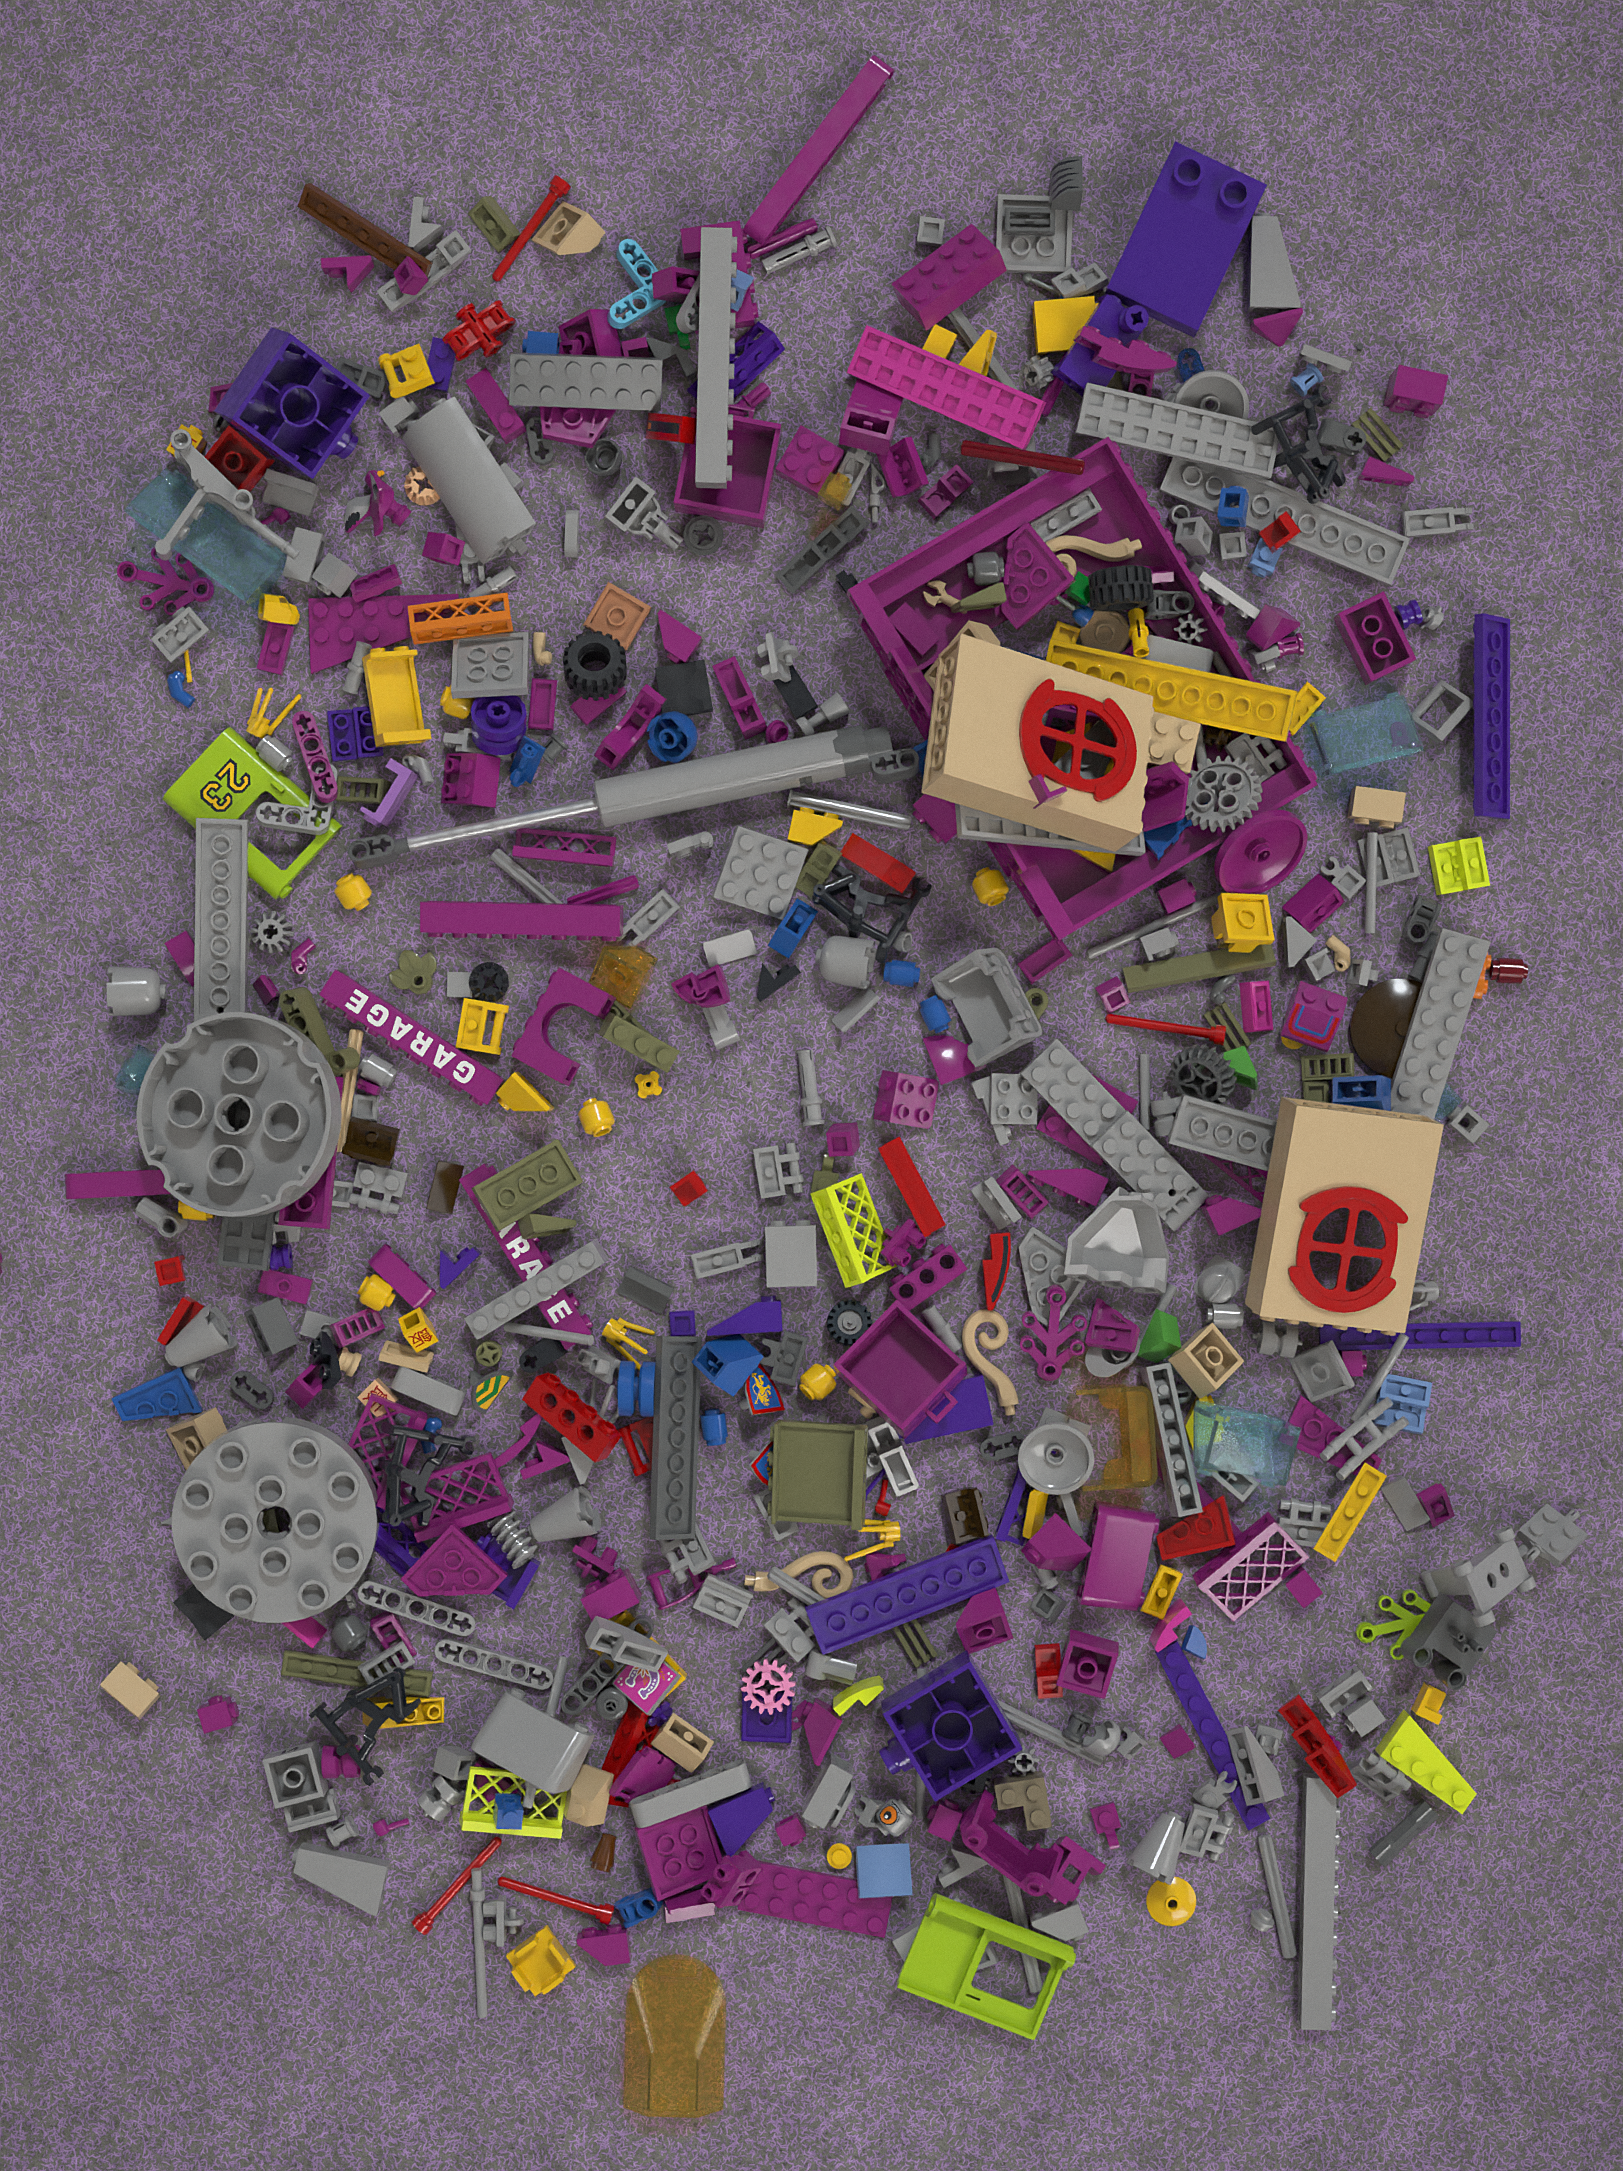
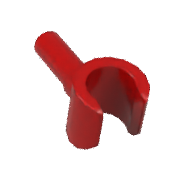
M883 1479L879 1499L875 1505V1512L882 1516H887L891 1504L884 1502L889 1480Z

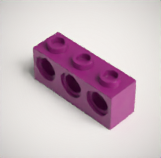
M941 1243L931 1250L933 1255L927 1260H924L923 1257L910 1265L913 1270L906 1275L900 1272L890 1280L892 1283L889 1286L890 1291L908 1311L967 1270V1267L950 1244L945 1246ZM943 1255L953 1256L954 1263L950 1268H943L940 1265V1259ZM924 1269H930L934 1274L933 1279L928 1283L922 1282L919 1278L920 1272ZM910 1284L913 1287V1293L909 1297L901 1296L899 1294L901 1285Z

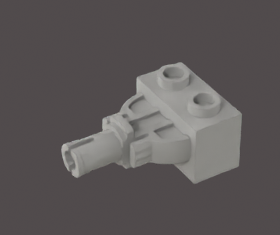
M635 476L605 515L604 519L623 534L627 531L633 535H643L649 541L653 538L651 535L653 534L675 551L679 545L669 537L678 544L684 538L657 517L659 516L664 521L668 519V516L661 512L660 504L653 496L656 492Z

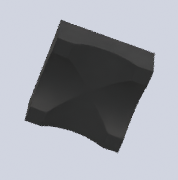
M704 659L655 668L659 694L666 699L662 706V713L677 711L690 716L713 712Z
M195 1585L173 1602L191 1621L204 1640H207L235 1616L208 1600Z

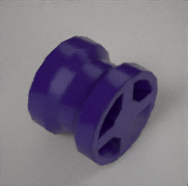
M1139 305L1122 310L1118 316V325L1125 333L1141 331L1147 326L1149 321L1147 311Z
M1415 599L1409 601L1407 605L1399 604L1394 607L1395 615L1402 630L1408 628L1410 624L1418 625L1423 622L1421 609Z
M289 1243L284 1244L282 1247L272 1245L271 1270H278L279 1267L293 1268L292 1248Z

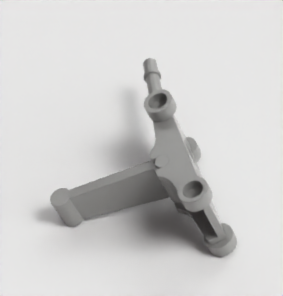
M178 429L172 433L170 440L175 449V459L178 464L184 466L190 473L191 479L194 481L196 493L165 538L156 542L155 549L158 557L161 560H169L172 557V549L179 539L183 541L190 532L189 526L194 519L197 521L202 516L205 510L204 506L208 502L209 504L222 505L236 516L240 524L250 526L258 532L259 536L262 535L279 548L282 553L287 554L294 560L300 552L291 546L290 542L283 540L270 530L266 524H262L256 519L251 493L244 489L238 490L192 446L191 435L186 430Z
M1511 1526L1502 1527L1494 1531L1492 1534L1496 1543L1487 1550L1474 1555L1473 1558L1458 1561L1451 1566L1438 1569L1431 1568L1422 1572L1421 1576L1430 1597H1437L1440 1592L1445 1595H1471L1475 1604V1608L1472 1610V1618L1476 1627H1483L1496 1620L1491 1608L1516 1588L1518 1593H1522L1536 1587L1533 1576L1528 1574L1522 1560L1523 1555L1530 1548L1525 1542L1521 1543L1517 1548L1513 1539L1515 1534ZM1503 1570H1505V1576H1504V1577L1501 1575V1572H1502Z

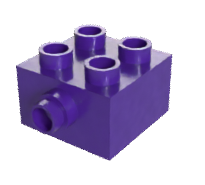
M271 327L214 412L293 471L313 479L329 455H336L341 459H345L353 452L358 443V437L352 432L350 424L370 395L291 333Z
M968 1650L881 1701L882 1714L895 1734V1737L887 1741L888 1746H884L879 1750L885 1765L892 1775L900 1772L901 1769L906 1772L915 1767L934 1801L946 1796L1023 1749L1017 1732Z

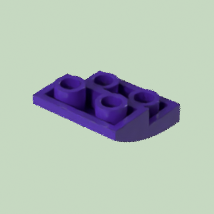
M370 706L326 712L332 762L384 756L383 747H376Z

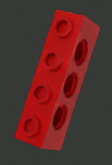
M548 1372L536 1376L522 1398L527 1405L595 1463L608 1458L622 1436L616 1430L614 1424L599 1416L594 1407L585 1404L575 1391L564 1386L560 1378ZM571 1411H572V1412L574 1413V1415H575V1420L573 1419V1417H572V1415H571Z

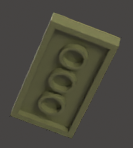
M556 1139L474 1186L472 1191L498 1232L581 1184L583 1180L560 1141Z

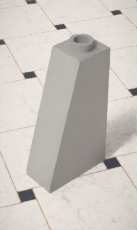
M1257 213L1255 216H1252L1248 231L1247 313H1281L1300 308V299L1278 217L1271 216L1269 213Z
M304 1842L299 1849L294 1850L291 1864H295V1874L373 1916L378 1915L381 1909L391 1861Z

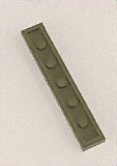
M1260 944L1250 953L1229 952L1228 948L1124 967L1123 976L1127 992L1132 993L1276 966V959L1272 945Z
M288 1649L284 1650L281 1675L356 1687L368 1685L357 1668L365 1661ZM382 1663L377 1664L383 1674L387 1672ZM373 1667L370 1668L369 1672L374 1679L377 1678L378 1675ZM406 1668L404 1677L406 1694L430 1697L434 1671Z

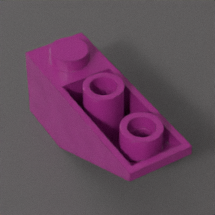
M1086 1168L1027 1170L1026 1174L1031 1176L1029 1181L1042 1187L1044 1183H1047L1054 1187L1052 1192L1065 1198L1067 1193L1077 1197L1075 1202L1086 1208H1089L1090 1204L1097 1205L1109 1180Z

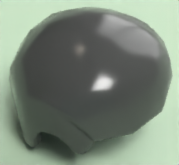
M607 438L598 439L593 448L587 449L584 456L587 469L601 477L611 476L617 472L622 464V452L618 444Z

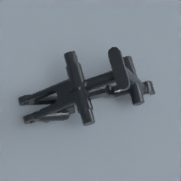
M1321 386L1314 390L1313 396L1251 427L1254 435H1258L1271 427L1273 428L1283 449V452L1276 455L1273 469L1287 465L1306 492L1307 500L1310 504H1315L1319 499L1329 497V488L1332 481L1337 487L1342 486L1346 481L1336 456H1323L1317 439L1316 429L1318 428V420L1314 406L1324 407L1333 401L1332 398L1326 400L1322 397V391L1327 389L1326 386ZM1305 411L1308 425L1304 427L1307 441L1292 446L1282 422ZM1312 459L1311 462L1313 466L1320 469L1318 477L1310 468L1306 460Z
M835 865L831 872L839 878L823 885H815L812 902L816 905H821L844 923L849 929V937L859 938L862 932L879 941L880 944L877 947L875 959L883 964L900 932L906 930L908 919L921 897H927L930 894L932 884L929 883L927 888L920 889L918 887L920 878H916L913 882V893L910 898L893 893H888L886 896L876 895L859 888L861 882L860 875L841 865ZM848 890L849 898L855 900L853 911L833 896ZM891 903L901 906L899 916L888 934L865 923L864 916L868 904L884 908L889 907Z
M383 1422L381 1431L397 1436L392 1460L383 1459L379 1462V1467L387 1474L385 1512L382 1515V1519L392 1526H398L401 1521L419 1514L418 1525L426 1526L429 1522L434 1503V1497L425 1493L432 1471L436 1466L442 1465L451 1447L458 1448L463 1454L472 1455L473 1451L466 1449L465 1444L467 1441L475 1442L476 1438L470 1435H463L461 1438L433 1433L428 1430H418ZM407 1438L440 1445L435 1457L427 1458L419 1474L407 1469L401 1463ZM402 1480L412 1485L411 1495L415 1498V1501L400 1507Z
M401 1667L395 1668L393 1672L367 1686L363 1685L350 1690L346 1694L344 1701L330 1714L324 1710L327 1706L325 1702L309 1714L311 1719L316 1716L340 1744L336 1749L337 1754L343 1756L348 1753L364 1772L363 1781L368 1786L374 1782L370 1773L376 1774L378 1778L384 1774L381 1767L377 1765L372 1767L366 1760L376 1745L375 1735L378 1729L388 1718L396 1723H400L421 1704L419 1698L407 1704L404 1685L405 1670ZM391 1686L393 1704L388 1703L381 1709L367 1699ZM353 1708H358L373 1719L363 1735L365 1743L360 1750L354 1746L358 1742V1737L354 1734L347 1737L335 1723L347 1711Z

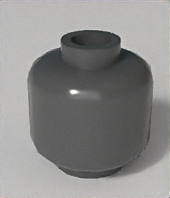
M996 552L974 554L972 563H967L968 578H973L977 586L999 583L1000 578L1004 577L1003 557H998Z
M341 1615L332 1623L334 1628L331 1631V1638L342 1651L354 1653L367 1643L368 1629L357 1616L350 1615L346 1617Z
M608 1685L602 1688L597 1695L595 1702L596 1711L606 1720H617L625 1714L629 1700L614 1685Z

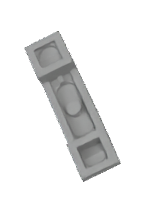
M457 230L436 245L438 248L425 257L433 264L427 277L428 282L416 295L401 293L395 277L377 290V293L392 312L415 300L447 276L471 253L472 250Z

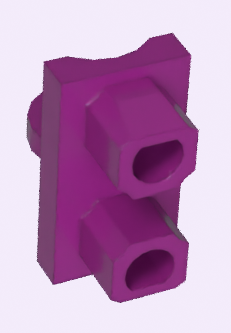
M908 1218L902 1227L897 1225L893 1231L888 1228L883 1230L882 1233L886 1239L882 1243L884 1248L880 1253L892 1267L894 1264L906 1267L911 1260V1255L906 1250L910 1245L917 1249L921 1248L925 1244L926 1238L919 1231L915 1222Z
M591 1535L584 1536L579 1544H575L572 1552L589 1561L585 1563L578 1559L575 1565L583 1570L580 1575L583 1579H585L588 1573L597 1578L600 1571L592 1567L593 1564L611 1574L615 1568L613 1564L618 1555V1552L609 1546H606L600 1557L592 1553L598 1540Z

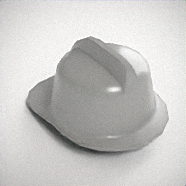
M1216 1255L1208 1262L1197 1278L1194 1292L1209 1304H1228L1241 1287L1245 1278V1270Z
M1138 1337L1134 1353L1090 1347L1085 1356V1364L1088 1371L1100 1378L1111 1377L1136 1360L1140 1349V1339Z

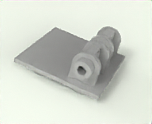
M991 1073L990 1124H1037L1038 1092L1020 1074Z

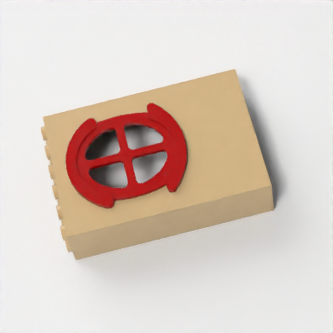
M961 633L938 657L921 793L1116 852L1140 835L1143 828L1141 817L1145 806V798H1143L1144 788L1148 779L1146 766L1150 758L1148 745L1152 736L1150 725L1154 714V707H1152L1153 696ZM1055 706H1074L1076 708L1074 734L1044 726L1042 723L1043 715ZM1086 711L1093 712L1107 724L1116 741L1115 748L1085 738ZM1040 736L1071 745L1070 773L1063 772L1049 760L1041 747ZM1086 749L1111 757L1114 761L1112 770L1100 778H1082L1080 775L1082 750ZM1041 774L1050 792L1064 786L1066 787L1067 792L1033 809V807L1039 804L1028 782L1034 776Z
M1281 1097L1245 1304L1252 1309V1312L1258 1314L1260 1319L1271 1322L1275 1321V1318L1284 1319V1322L1290 1324H1299L1300 1321H1305L1315 1327H1323L1324 1324H1330L1333 1328L1340 1330L1356 1327V1330L1365 1333H1371L1372 1329L1381 1330L1380 1333L1395 1336L1396 1332L1405 1333L1444 1124L1426 1115ZM1339 1208H1348L1349 1214L1342 1243L1337 1244L1313 1240L1315 1229L1328 1214ZM1361 1210L1371 1212L1379 1221L1385 1239L1383 1248L1378 1249L1354 1245L1358 1214ZM1312 1251L1340 1254L1338 1275L1333 1289L1323 1287L1315 1278L1309 1260V1255ZM1352 1256L1373 1257L1381 1260L1377 1273L1366 1285L1355 1291H1346L1345 1286Z

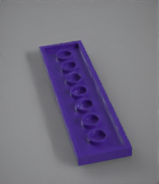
M1485 613L1474 614V816L1510 819V619Z
M991 1534L988 1537L978 1539L806 1606L805 1609L822 1655H825L1010 1581L995 1539Z

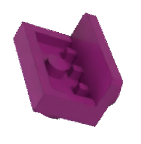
M912 436L905 437L890 446L888 456L876 453L893 498L913 494L929 484Z

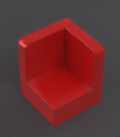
M1285 511L1274 522L1261 530L1259 536L1273 554L1294 539L1301 531L1287 511Z
M695 1170L669 1187L683 1206H687L708 1191V1188Z
M184 1255L154 1262L159 1286L186 1280L182 1260H185Z

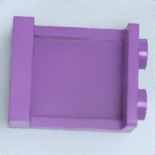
M391 758L385 767L398 776L375 813L363 806L360 808V811L365 813L363 819L378 828L382 824L386 827L389 826L419 777L413 771Z

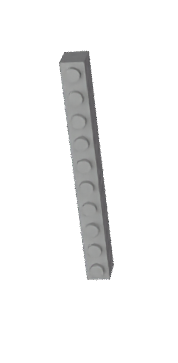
M701 227L696 488L727 489V481H732V465H727L728 455L732 456L733 440H728V430H733V414L728 413L729 405H734V389H729V379H734V364H730V354H735V338H730V329H735L736 313H731V303H736V288L731 287L732 278L737 277V262H732V253H737V237H733L732 228Z
M1303 1773L1297 2013V2023L1301 2030H1331V2022H1335L1336 2019L1335 2006H1332V1997L1336 1996V1982L1332 1981L1333 1971L1336 1972L1337 1959L1336 1956H1333V1946H1337V1932L1334 1931V1921L1338 1920V1908L1334 1906V1896H1338L1339 1892L1338 1881H1335V1871H1339V1858L1335 1856V1846H1339L1340 1843L1339 1831H1336V1821H1340V1807L1336 1806L1337 1797L1316 1773Z

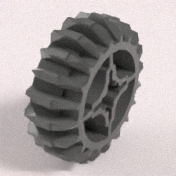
M1196 1043L1191 1047H1185L1175 1056L1170 1066L1169 1076L1173 1078L1170 1085L1177 1087L1175 1093L1189 1095L1222 1105L1231 1097L1230 1095L1235 1090L1236 1086L1234 1084L1237 1079L1233 1076L1235 1068L1229 1067L1231 1060L1223 1058L1224 1052L1218 1054L1216 1053V1047L1209 1050L1207 1044L1200 1047ZM1189 1063L1191 1064V1067H1192V1068L1190 1069L1191 1072H1188V1064H1189ZM1215 1081H1217L1218 1084L1217 1090H1215L1214 1088Z

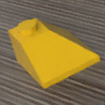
M514 1072L496 1092L500 1097L497 1101L507 1111L510 1108L513 1111H552L555 1108L520 1072Z

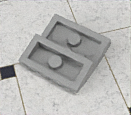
M1409 827L1378 835L1376 887L1421 876ZM1367 838L1358 840L1365 871H1367Z

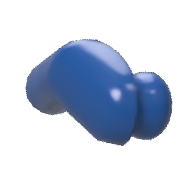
M174 671L167 679L170 695L187 708H190L195 698L183 690L184 674L180 671Z
M438 1417L428 1418L423 1430L436 1433L437 1430L442 1428L441 1419ZM421 1441L424 1454L436 1451L433 1443Z

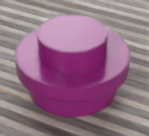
M774 720L768 725L766 729V740L768 743L785 741L788 738L789 729L783 721Z

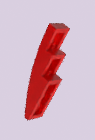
M1298 1694L1283 1704L1278 1711L1294 1729L1291 1735L1307 1753L1305 1757L1306 1762L1337 1799L1356 1787L1357 1783L1333 1740L1301 1696Z

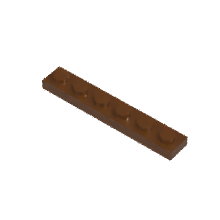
M312 183L304 186L297 207L393 270H396L408 256L428 277L433 264L431 261Z

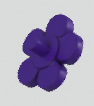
M668 1701L661 1703L651 1714L652 1716L648 1721L650 1726H661L668 1721L667 1717L673 1711Z

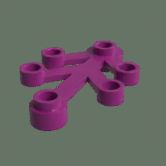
M155 547L151 550V557L159 563L166 576L139 570L130 561L121 562L117 567V575L124 582L131 583L135 580L163 586L150 595H143L140 598L139 604L146 611L153 610L156 603L177 590L187 591V593L175 601L170 600L165 603L164 611L169 616H172L177 610L194 600L207 602L214 595L213 583L208 578L198 575L191 563L190 555L186 552H179L175 557L177 565L185 570L190 581L180 579L169 560L156 558ZM183 555L187 556V562L180 564L179 558ZM128 568L133 570L131 577L125 576V571ZM202 585L206 586V592L199 594L198 588ZM147 598L152 600V604L149 607H145L143 604ZM170 604L176 605V610L173 613L168 612Z
M1051 1285L1046 1290V1299L1050 1304L1048 1332L1037 1321L1035 1313L1027 1311L1021 1318L1023 1325L1026 1328H1031L1046 1345L1045 1356L1035 1346L1034 1339L1031 1336L1025 1335L1019 1341L1021 1350L1028 1352L1038 1363V1375L1045 1381H1054L1059 1378L1062 1373V1365L1074 1355H1081L1085 1351L1083 1341L1073 1339L1069 1343V1347L1056 1356L1057 1347L1076 1331H1083L1087 1327L1086 1318L1078 1314L1072 1318L1067 1326L1058 1332L1060 1308L1067 1298L1064 1288L1060 1285ZM1054 1294H1060L1061 1298L1058 1301L1052 1299ZM1032 1316L1034 1320L1032 1323H1026L1025 1318ZM1077 1320H1083L1082 1326L1078 1327L1075 1325ZM1029 1340L1032 1344L1029 1347H1024L1023 1342ZM1081 1344L1080 1350L1072 1349L1073 1345ZM1048 1366L1054 1367V1371L1051 1373H1047L1045 1369Z

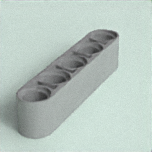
M736 1760L632 1799L629 1804L636 1826L644 1828L742 1792L752 1786V1781L745 1760Z

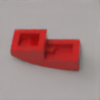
M1060 1644L1034 1645L1038 1699L1063 1697V1687L1056 1686L1061 1665Z

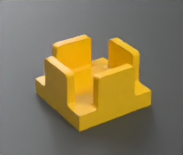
M1221 893L1217 897L1219 908L1211 917L1214 939H1221L1223 936L1224 943H1231L1228 946L1229 952L1250 953L1260 944L1271 945L1275 941L1268 895Z
M548 1925L541 1928L506 1954L507 1959L513 1966L512 1975L525 1992L530 1990L534 1996L541 1992L543 1995L563 1982L565 1975L576 1967V1964Z

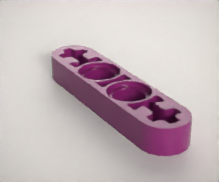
M299 711L292 718L293 730L316 797L321 802L330 803L338 796V787L313 715L308 711ZM301 719H305L308 722L309 733L307 734L304 733L303 726L300 725ZM309 740H314L319 745L316 750L308 751L304 748L305 743ZM321 762L325 764L326 769L322 773H315L312 771V766L315 763ZM326 779L330 794L326 795L323 791L321 780Z

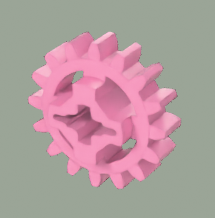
M765 1658L763 1665L756 1661L754 1663L755 1670L749 1667L746 1671L750 1676L742 1678V1681L747 1683V1685L743 1686L741 1691L748 1693L744 1701L751 1699L752 1704L750 1708L753 1709L756 1705L759 1706L760 1714L765 1709H768L769 1714L772 1715L774 1708L781 1712L783 1710L782 1703L789 1705L791 1701L787 1697L794 1696L796 1693L790 1690V1687L796 1685L795 1681H790L789 1679L793 1672L786 1673L787 1665L784 1664L779 1667L777 1659L772 1664H769L768 1658ZM762 1671V1679L759 1682L752 1683L755 1675ZM773 1671L779 1673L783 1679L775 1677ZM767 1680H769L771 1685L776 1686L771 1692H768L767 1688L761 1687ZM785 1690L782 1698L775 1702V1694L778 1691ZM755 1693L760 1694L764 1698V1702L759 1700Z

